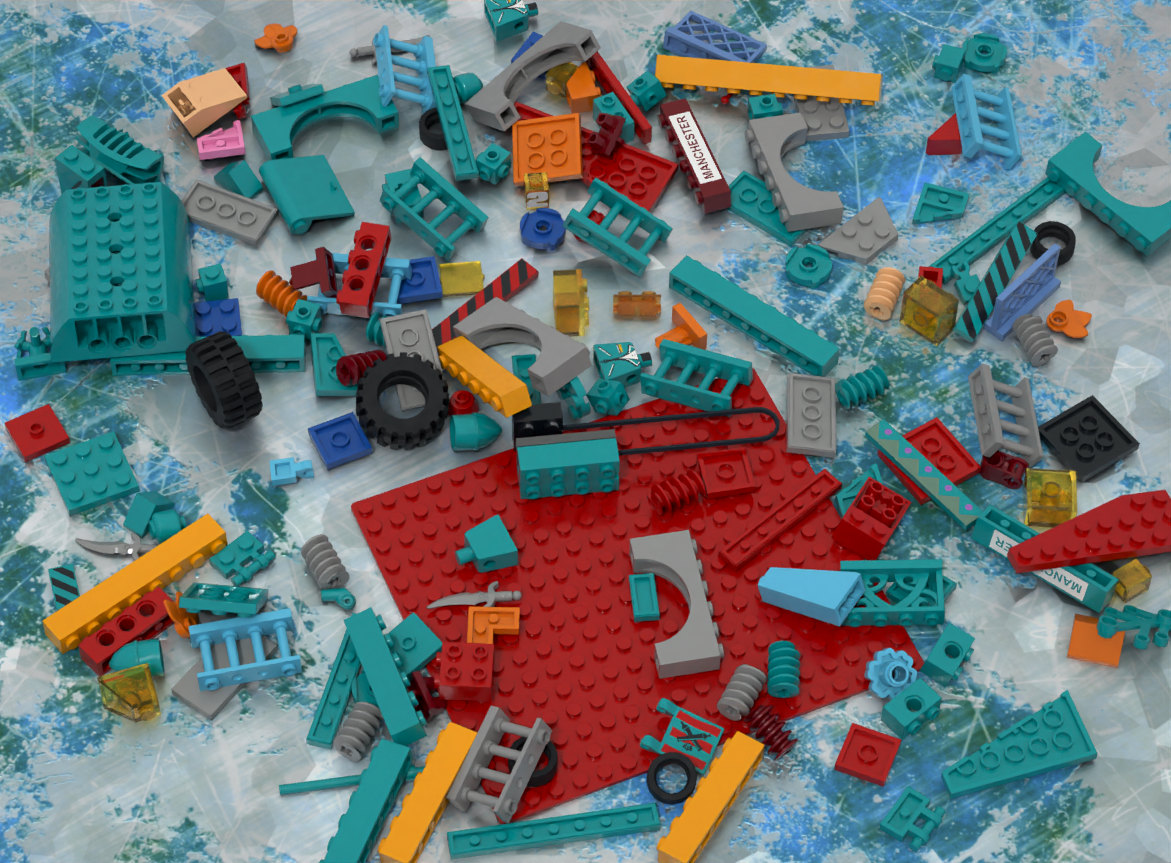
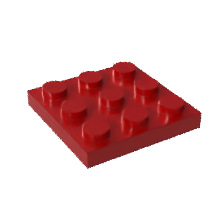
M937 417L903 435L914 448L955 486L980 473L981 466ZM878 449L877 455L920 505L931 500L921 488Z

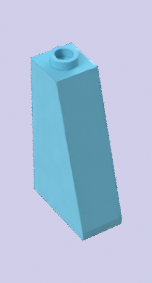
M770 567L758 583V589L763 602L836 626H840L865 592L861 574L857 572Z

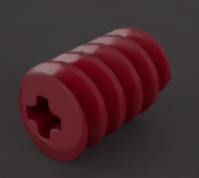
M373 350L342 356L336 365L338 380L344 386L348 384L357 385L359 379L363 377L366 368H372L373 362L378 358H381L382 361L386 360V354L381 350Z
M760 705L751 711L743 719V722L752 721L749 725V730L758 729L755 738H764L762 744L765 747L771 746L767 753L769 756L777 754L774 762H776L794 748L798 738L789 740L788 737L792 733L791 729L782 731L786 724L785 721L775 722L779 717V713L769 714L773 705L765 707Z

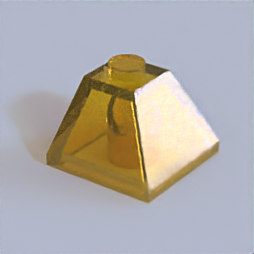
M148 663L97 677L102 704L105 710L134 722L149 721L161 715Z

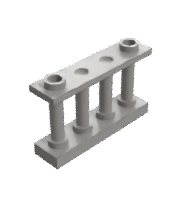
M982 363L968 376L981 454L990 458L1000 448L1022 454L1023 459L1028 462L1030 469L1044 456L1029 378L1024 377L1015 387L993 380L990 366ZM995 391L1010 395L1013 404L997 400ZM998 410L1015 415L1016 424L1000 419ZM1002 430L1019 435L1020 444L1003 439Z
M490 706L446 798L457 809L467 811L471 802L494 807L493 812L503 822L509 823L512 815L517 810L518 802L546 744L550 740L553 730L541 718L536 719L533 728L510 723L509 717L499 707ZM507 732L526 737L527 740L522 751L498 745L503 734ZM496 755L516 761L511 774L488 769L487 767L492 757ZM483 778L505 784L499 798L476 792Z

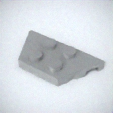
M878 197L821 241L818 246L838 253L839 258L852 259L855 262L866 265L898 240V232L882 199Z

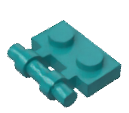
M247 530L211 557L209 561L210 565L226 580L235 574L236 576L231 579V582L234 586H239L243 582H249L252 579V575L260 569H266L270 565L269 562L275 559V555L271 550L261 554L264 552V545ZM250 561L253 562V563L250 564L248 567H246V568L244 567V566H245L246 564H248Z
M908 786L882 820L879 829L900 842L907 835L912 837L913 840L909 847L917 852L921 846L926 845L933 829H937L942 823L941 818L946 812L940 806H937L934 811L929 810L927 807L930 805V799ZM919 818L925 821L921 829L915 826Z

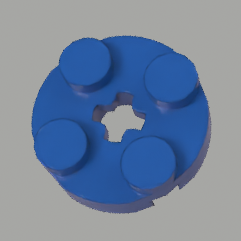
M537 208L536 212L531 214L527 212L520 221L521 241L524 245L536 249L553 251L566 236V229L562 227L565 221L561 218L559 212L550 208ZM543 226L547 227V230L545 231L539 230Z

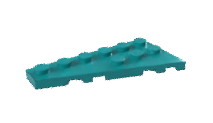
M1066 690L1053 702L1049 701L1043 705L1042 709L1038 712L1026 716L999 734L998 738L989 744L985 743L974 754L969 757L965 756L944 770L941 774V779L950 799L1094 760L1097 758L1098 753L1069 691Z

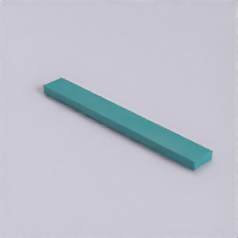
M1048 177L929 267L943 268L942 283L945 285L954 278L950 272L953 265L960 272L963 271L961 267L963 262L966 261L969 266L1005 240L1018 221L1026 224L1066 193L1064 187H1060Z
M655 802L447 832L450 859L454 860L660 830L661 825Z

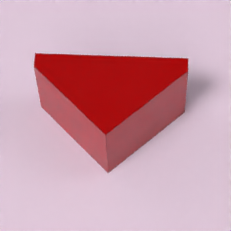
M956 113L928 137L926 154H961L962 145Z

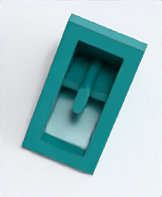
M245 160L228 164L214 176L216 181L233 193L250 199L263 190L262 184Z
M156 491L137 493L123 526L143 539L149 533L148 520H151L152 515L156 512L172 509L175 503Z

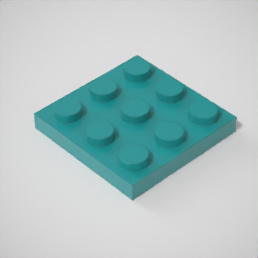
M114 431L44 455L46 464L69 516L140 492L139 485Z
M194 582L180 597L179 608H186V611L190 613L211 610L214 615H226L227 612L237 613L239 617H252L253 614L256 615L267 601L269 589Z

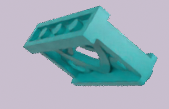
M942 559L840 561V571L861 574L865 592L862 594L863 598L858 601L857 607L859 605L866 606L853 608L843 621V626H935L944 624L945 607ZM887 582H896L900 589L910 594L892 606L881 600L874 593L881 591ZM904 582H911L910 586L906 585ZM928 582H936V593L925 589ZM921 595L933 599L935 606H928V601L921 597ZM921 604H926L928 607H919V606H920Z

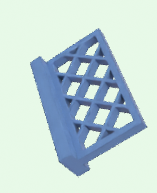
M690 11L674 27L669 26L665 30L663 42L664 49L681 57L754 63L767 49L766 44L693 11ZM694 20L700 24L690 25L689 22ZM708 30H716L719 33H709ZM693 31H703L704 34L694 35ZM733 38V39H736V40H738V41H736V42H728L727 39ZM722 39L723 43H713L712 40ZM746 47H753L757 50L748 51ZM732 48H741L742 51L732 52Z
M1057 244L1052 245L996 297L994 313L984 323V330L1003 341L1014 331L1012 326L1018 317L1025 314L1031 315L1060 287L1061 281L1055 277L1060 246Z

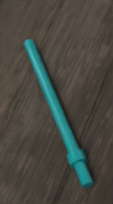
M411 765L405 778L406 782L414 781L416 775L419 772L422 773L425 766L415 767V765ZM361 774L279 785L280 795L360 785Z

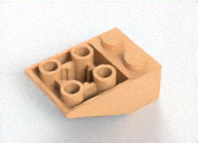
M225 68L181 81L161 95L193 138L248 98Z

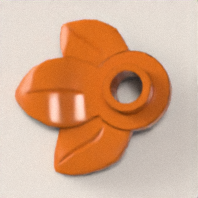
M277 23L268 24L264 27L265 35L255 39L254 42L260 48H275L277 52L284 53L292 49L293 38L297 35L298 31L294 25L283 28Z
M1064 300L1056 304L1055 310L1047 316L1046 324L1052 331L1063 332L1068 337L1084 338L1088 336V331L1085 327L1090 322L1092 314L1074 310L1072 300Z
M177 591L175 602L164 600L163 602L170 618L175 622L174 626L177 633L186 639L190 638L188 626L198 625L199 616L197 613L187 612L186 608H179V600L183 593Z

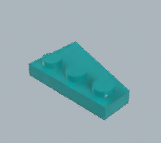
M311 333L310 346L315 396H356L358 384L344 386L338 380L336 365L338 360L342 356H346L335 333Z

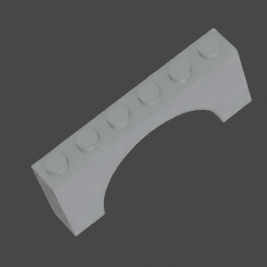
M560 21L469 99L465 106L475 122L505 132L521 118L514 103L520 92L532 80L560 64L572 61L585 62L601 47L592 30Z
M801 112L749 120L748 130H745V140L751 145L752 156L758 161L759 172L761 175H764L766 188L772 194L773 205L778 207L780 221L785 224L788 232L841 224L844 209L837 191H818L798 183L787 173L781 162V158L786 152L794 147L804 145L806 142L808 127Z
M497 297L453 326L456 338L462 335L479 349L504 342L524 343L537 348L541 353L536 362L527 370L532 387L546 396H550L592 366L589 357L590 351L585 344L575 341L569 335H564L554 327L546 325L538 318L526 314L525 311L519 310L509 302H505Z
M689 530L632 538L629 541V555L633 572L654 573V575L668 580L679 589L689 608V617L683 628L672 638L655 643L654 659L659 679L720 669V659H724L723 646L721 643L718 644L716 639L719 637L718 626L716 622L712 623L711 616H713L712 603L707 601L705 596L708 595L706 580L702 581L700 576L703 574L702 563L700 559L696 560L695 556L697 554L696 540L691 539Z

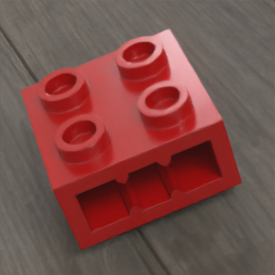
M442 642V652H437L436 667H440V674L435 673L434 689H439V698L442 700L491 701L494 644Z

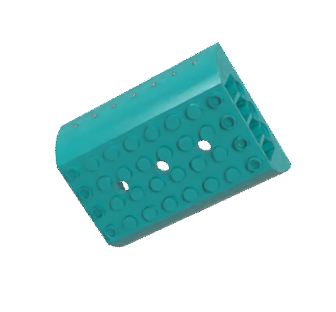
M162 182L66 190L55 203L49 220L51 363L186 351L190 344L196 342L190 224L182 201ZM115 251H121L120 253H117V254H113V253H112V252H115ZM118 283L122 284L120 286H113L114 284Z

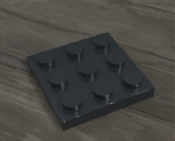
M1093 395L1038 426L1040 439L1081 482L1086 481L1138 450L1140 444Z

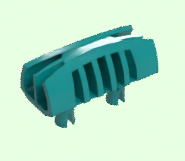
M95 115L89 116L76 127L81 135L76 136L75 139L84 146L77 149L100 164L109 173L129 185L160 181L164 165V155L162 152L157 153L158 150L153 151L150 148H145L140 142H135L128 132L123 133V129L117 131L115 127H110L108 123Z

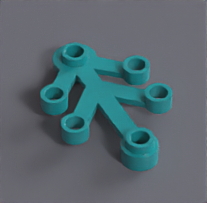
M1125 605L1123 612L1112 607H1106L1103 615L1099 617L1096 626L1097 633L1101 637L1112 638L1116 632L1139 629L1132 644L1138 649L1145 650L1150 642L1148 637L1150 628L1157 627L1159 630L1155 632L1152 642L1156 646L1166 647L1170 638L1168 632L1171 631V611L1161 609L1158 611V614H1153L1132 605ZM1117 619H1120V620H1123V621H1126V622H1118Z

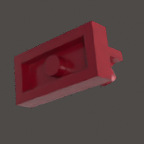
M325 247L315 249L316 260L290 267L292 277L289 280V284L293 286L294 290L320 284L323 295L327 298H337L338 288L333 254Z

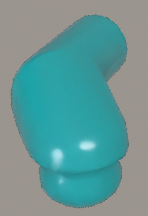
M345 588L321 589L322 602L335 601L347 610L352 609L356 604L355 597Z

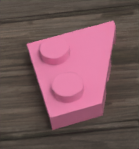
M240 120L234 121L233 127L225 131L219 128L211 134L198 138L197 145L200 160L245 154Z

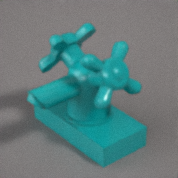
M31 327L29 330L31 342L26 341L27 331L23 330L21 338L14 345L18 351L17 358L14 361L19 381L67 373L65 362L51 363V352L48 353L47 348L51 346L50 332L47 327L42 328L46 335V338L42 341L38 328ZM23 351H29V356L23 357Z

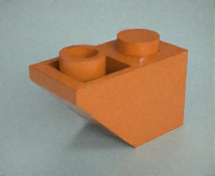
M587 62L582 63L566 83V100L571 114L593 111V99L601 97L600 88L595 87L594 72L589 70Z

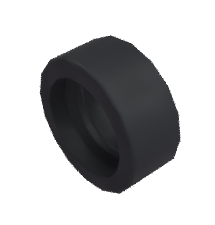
M437 109L427 110L419 121L420 140L430 149L447 150L444 135L434 134L427 130L431 125L440 123Z
M1048 221L1041 223L1034 229L1038 234L1030 246V251L1036 260L1048 250L1039 242L1046 237L1058 238L1066 244L1065 248L1060 249L1057 266L1065 264L1071 259L1076 244V236L1071 228L1060 222Z
M520 737L513 742L510 748L522 751L527 738ZM550 740L542 752L548 757V765L542 770L533 771L526 787L545 785L556 774L558 753L555 745ZM508 759V769L511 774L516 761Z
M668 752L659 755L652 761L648 768L646 783L649 792L656 800L663 804L674 805L684 802L691 796L696 786L697 773L694 764L688 757L681 753ZM669 763L681 766L687 775V784L684 789L674 794L661 790L656 781L658 770L663 765Z

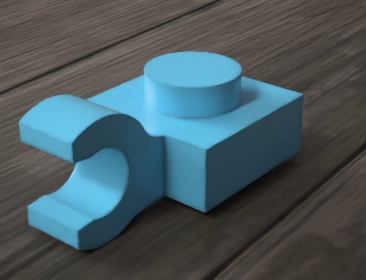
M294 457L269 461L273 486L297 483V477L303 479L314 478L312 460L295 463Z

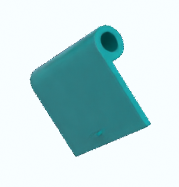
M324 155L269 160L259 168V173L292 234L305 233L309 229L312 220L354 216L355 214Z

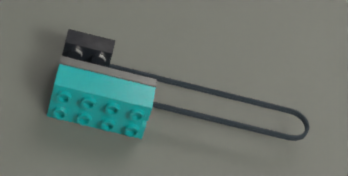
M561 402L535 404L512 415V440L514 451H516V470L520 499L561 497L571 494L584 495L592 492L619 490L618 473L620 467L619 456L764 442L771 440L778 433L779 419L773 411L767 408L751 407L563 425ZM747 413L767 414L774 419L776 424L772 433L762 437L618 450L615 429L562 434V431Z

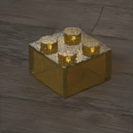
M581 269L553 271L555 329L570 337L584 336L585 326H589V314L587 312L589 311V297L586 294L587 278L582 279Z
M920 276L903 292L899 322L935 346H938L953 331L952 328L956 322L959 300L953 294L947 293L938 287L934 282Z
M1026 468L1023 482L1024 524L1036 527H1056L1075 518L1077 515L1076 471Z

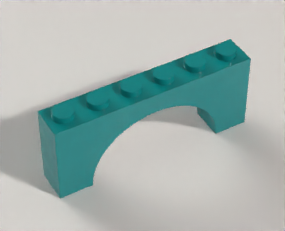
M375 75L324 91L322 94L286 106H279L252 115L251 121L253 133L269 161L293 158L292 144L296 136L305 127L321 119L338 116L357 118L370 124L379 134L399 127V113L392 99L387 107L382 106L381 96H379V76Z
M1084 132L1048 160L1045 175L1060 187L1063 186L1067 194L1077 199L1086 209L1093 212L1102 222L1108 224L1118 235L1124 237L1138 251H1141L1148 257L1171 239V200L1155 207H1139L1124 203L1110 195L1100 185L1093 170L1094 163L1099 159L1102 144L1087 132Z

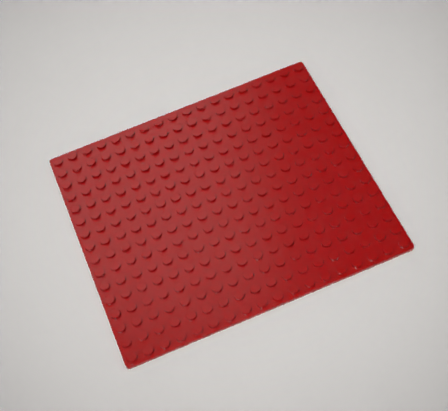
M752 368L753 380L751 384L747 386L738 383L730 395L732 409L764 407L773 411L779 419V431L771 440L758 443L619 456L620 467L618 473L619 490L592 492L584 495L571 494L561 497H540L537 499H520L516 470V451L513 448L352 503L351 511L402 619H406L414 612L441 642L467 643L469 607H483L487 602H480L476 605H447L427 609V606L431 603L458 593L488 592V586L495 581H498L499 584L495 592H514L516 590L521 592V599L514 600L512 598L513 601L496 602L494 606L520 608L519 635L493 634L494 669L491 701L444 700L446 703L445 710L451 722L477 733L490 706L499 707L509 717L510 723L533 728L536 719L541 718L553 730L550 741L555 745L558 753L557 772L553 779L545 785L525 788L518 802L517 810L512 815L509 823L647 773L652 761L659 754L641 748L640 742L645 735H649L661 742L672 719V716L656 710L658 702L662 698L668 699L678 707L723 727L724 731L717 747L725 744L728 738L732 739L737 731L745 735L757 732L758 729L749 730V725L752 721L743 722L746 716H742L740 721H733L722 715L717 709V703L726 690V686L730 683L736 668L740 665L747 664L762 671L767 677L769 664L768 647L774 642L789 641L800 652V668H798L800 670V676L798 677L800 679L798 686L800 689L799 694L792 698L772 697L767 691V680L765 684H762L763 689L758 692L759 696L754 700L753 707L749 709L751 712L760 705L764 707L773 705L769 714L779 713V717L775 721L776 723L788 721L868 691L871 681L864 677L866 663L874 661V653L876 651H881L885 648H892L894 651H905L908 656L912 657L913 665L911 667L916 669L917 672H919L924 664L908 633L901 625H886L883 627L861 625L859 627H851L841 624L836 626L762 601L758 583L770 567L840 571V561L865 560L862 556L831 538L841 518L830 499L823 502L737 571H734L718 556V552L816 476L804 454L786 452L787 424L754 368ZM715 379L708 391L720 394L728 380ZM659 398L621 411L617 416L609 415L592 422L708 411ZM747 413L731 415V417L715 416L562 431V434L615 429L618 450L762 437L772 433L776 424L774 419L767 414ZM745 447L756 485L755 492L711 499L703 498L698 493L699 500L697 502L690 496L689 505H685L680 500L681 508L677 509L674 504H671V512H668L663 507V515H658L651 500V487L654 484L660 485L664 480L669 482V479L672 477L678 479L680 474L687 475V472L690 470H694L701 478L696 460L697 454ZM499 515L518 550V565L483 573L477 571L472 561L459 565L454 552L465 548V532L491 517ZM689 530L691 539L696 540L697 554L695 556L696 560L700 559L702 563L703 574L700 576L701 580H706L708 595L705 596L706 600L712 603L713 616H711L712 623L716 622L718 626L719 637L716 639L717 643H721L723 646L724 659H720V669L659 679L654 659L655 643L672 638L683 628L689 617V608L684 596L675 585L660 576L654 575L660 614L659 620L634 622L629 575L646 573L633 572L629 555V541L632 538ZM883 590L874 593L881 600L890 604ZM856 603L853 608H861V607H866V606H864V605H859V606L857 607V603ZM435 657L425 665L429 676L433 677L434 680L435 673L440 674V667H436ZM505 732L498 745L510 748L513 742L522 736ZM544 753L541 754L534 771L542 770L548 765V757ZM494 755L487 768L510 774L508 759ZM485 778L480 782L485 794L498 798L505 786L503 783ZM495 814V816H496V818H497V820H498V822H499L500 825H501V824H508V823L503 822V821Z

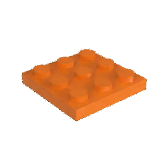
M579 113L516 121L512 125L513 181L516 187L583 178L581 116Z

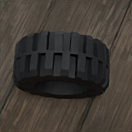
M219 331L188 346L185 351V359L191 381L195 386L198 397L202 401V405L206 408L208 415L220 428L230 429L260 414L263 403L255 374L243 350L229 333Z
M400 352L399 357H394L393 353L386 355V360L382 361L381 358H378L373 362L372 368L367 367L363 377L359 379L356 391V415L359 416L361 428H366V435L371 439L376 437L377 444L384 446L385 443L391 444L390 449L397 450L398 446H404V450H411L413 444L421 447L426 444V439L432 441L437 436V431H441L449 407L448 384L446 380L442 379L443 374L440 369L434 370V363L429 360L421 361L420 355L414 354L413 357H407V352ZM393 385H409L422 393L425 398V407L414 417L406 419L396 418L387 414L380 406L379 398L381 393Z

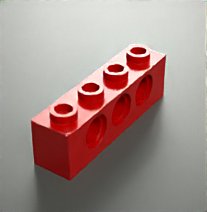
M362 222L360 230H356L354 235L355 247L354 250L349 252L348 270H344L342 277L344 285L342 290L338 291L336 298L341 314L363 318L370 317L392 240L390 226Z
M157 587L152 592H147L141 600L132 606L126 607L119 616L112 621H107L101 629L82 640L78 645L81 659L101 678L112 669L109 667V662L114 653L121 647L134 640L154 639L175 623L170 618L163 602L164 600L174 601L160 587Z

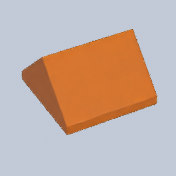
M1075 613L1067 658L1118 668L1125 631L1116 632L1112 638L1101 637L1098 635L1096 628L1099 618Z

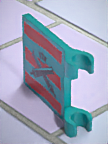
M662 698L658 702L656 710L672 716L664 737L659 742L655 738L645 735L640 742V747L659 755L668 752L681 753L690 759L697 773L704 775L724 728L678 707L668 699Z

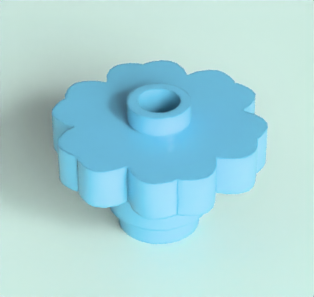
M892 648L876 651L874 653V661L866 663L864 677L871 681L868 686L869 690L878 698L887 697L889 700L895 698L916 681L917 671L911 667L913 665L912 657L908 656L903 650L894 651Z

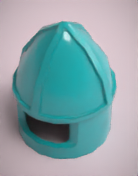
M472 412L471 414L450 416V441L453 451H477L486 448L496 441L502 433V428L499 424L485 414Z
M160 639L134 640L124 645L114 653L109 662V667L119 675L143 681V677L164 676V661Z

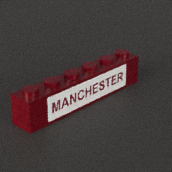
M686 98L661 104L660 114L657 115L659 126L665 129L666 141L672 144L674 158L679 159L680 170L682 174L687 176L689 189L694 190L697 206L701 205L704 214L731 207V190Z

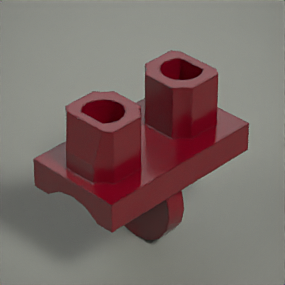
M599 113L596 122L601 126L599 133L592 132L587 140V143L592 146L591 152L596 155L610 156L611 152H614L616 145L623 146L625 141L620 136L626 119L622 116Z
M415 671L411 674V685L407 689L409 692L413 690L419 702V705L415 706L416 710H421L427 723H430L434 715L443 713L446 703L439 697L432 698L431 696L436 690L434 689V678L422 677L420 671Z

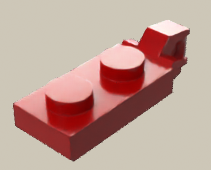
M245 63L225 68L248 96V98L233 108L237 119L246 117L245 105L250 104L247 66Z

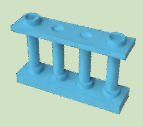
M383 25L373 39L380 84L379 96H381L382 106L387 107L391 99L395 97L419 103L422 106L423 114L427 110L436 108L427 75V68L436 67L433 39L424 36L420 43L416 45L389 38L388 26ZM390 48L412 53L416 57V61L391 55ZM393 65L416 70L418 78L394 72ZM394 81L416 86L420 90V94L395 88Z
M963 74L951 87L963 156L972 158L978 150H986L1002 155L1005 168L1010 170L1022 157V151L1009 88L1004 87L997 96L974 89L971 76ZM975 99L993 104L995 111L977 106ZM979 116L996 121L998 128L980 123ZM982 133L999 138L1001 145L983 140Z
M332 253L335 273L343 274L344 270H348L349 254ZM386 258L381 277L392 278L388 302H374L370 318L375 312L380 314L379 318L403 314L402 305L397 304L401 280H406V278L411 280L412 268L410 260ZM320 286L317 297H307V301L321 305V315H345L341 314L336 298H327L321 293Z
M290 608L254 614L252 617H237L188 626L192 648L200 647L204 672L197 673L200 691H213L220 687L281 676L290 677L297 673H302L300 655L291 656L287 631L293 630ZM276 634L281 658L266 661L261 636ZM251 638L256 663L240 665L236 641ZM226 643L230 667L215 670L210 645Z

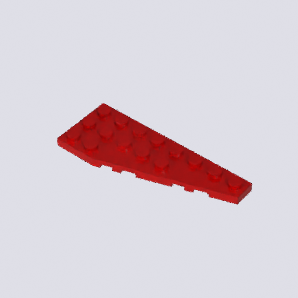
M519 102L514 103L521 117L517 121L553 116ZM581 127L583 178H579V180L590 187L592 181L597 178L651 213L676 175L679 164L625 143L623 146L616 145L614 152H611L610 156L596 155L591 152L592 146L587 143L589 135L594 131Z
M1166 490L1121 495L1009 548L1007 557L1016 573H1024L1171 552V498Z

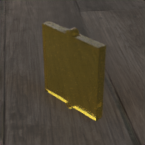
M480 261L440 264L441 277L439 279L442 284L443 297L476 295L484 289L483 280L485 276L482 274Z

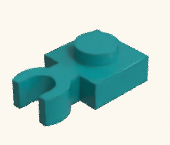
M965 261L961 265L963 272L958 271L955 265L950 270L951 275L958 279L955 281L954 287L963 305L969 302L980 283L977 274L970 276V266Z

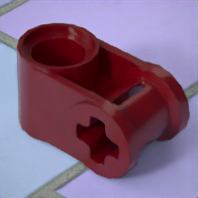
M997 450L990 458L982 456L979 474L982 478L1004 485L1009 489H1019L1023 484L1022 477L1028 471L1029 464L1020 457Z

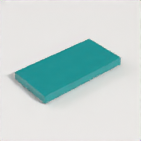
M743 170L729 185L731 190V207L726 209L788 246L792 247L808 230L788 232L785 224L780 221L778 207L773 205L771 191L767 190L765 182Z

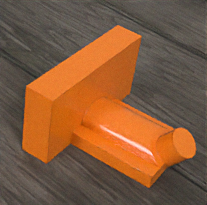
M681 303L672 306V322L676 328L655 338L656 347L660 348V343L663 339L689 346L693 345V347L705 350L707 348V333Z

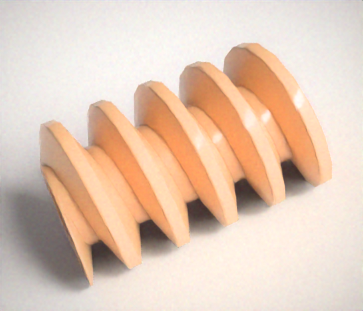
M884 267L876 273V277L864 301V309L871 317L883 321L891 317V312L894 310V305L897 303V298L900 296V291L905 283V277L899 270Z

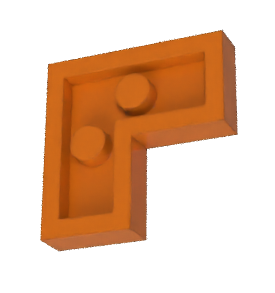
M469 607L467 643L493 644V634L519 635L520 608Z

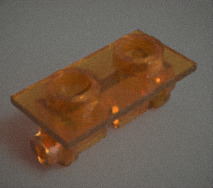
M629 291L618 292V295H613V303H618L613 304V314H618V316H635V307H639V316H656V314H661V304H656L660 303L661 294H656L653 291L642 292V295H632V292Z

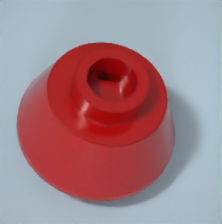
M456 391L449 399L447 413L449 416L479 412V403L469 391Z

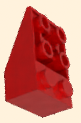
M868 477L831 538L866 560H876L911 502L880 482Z

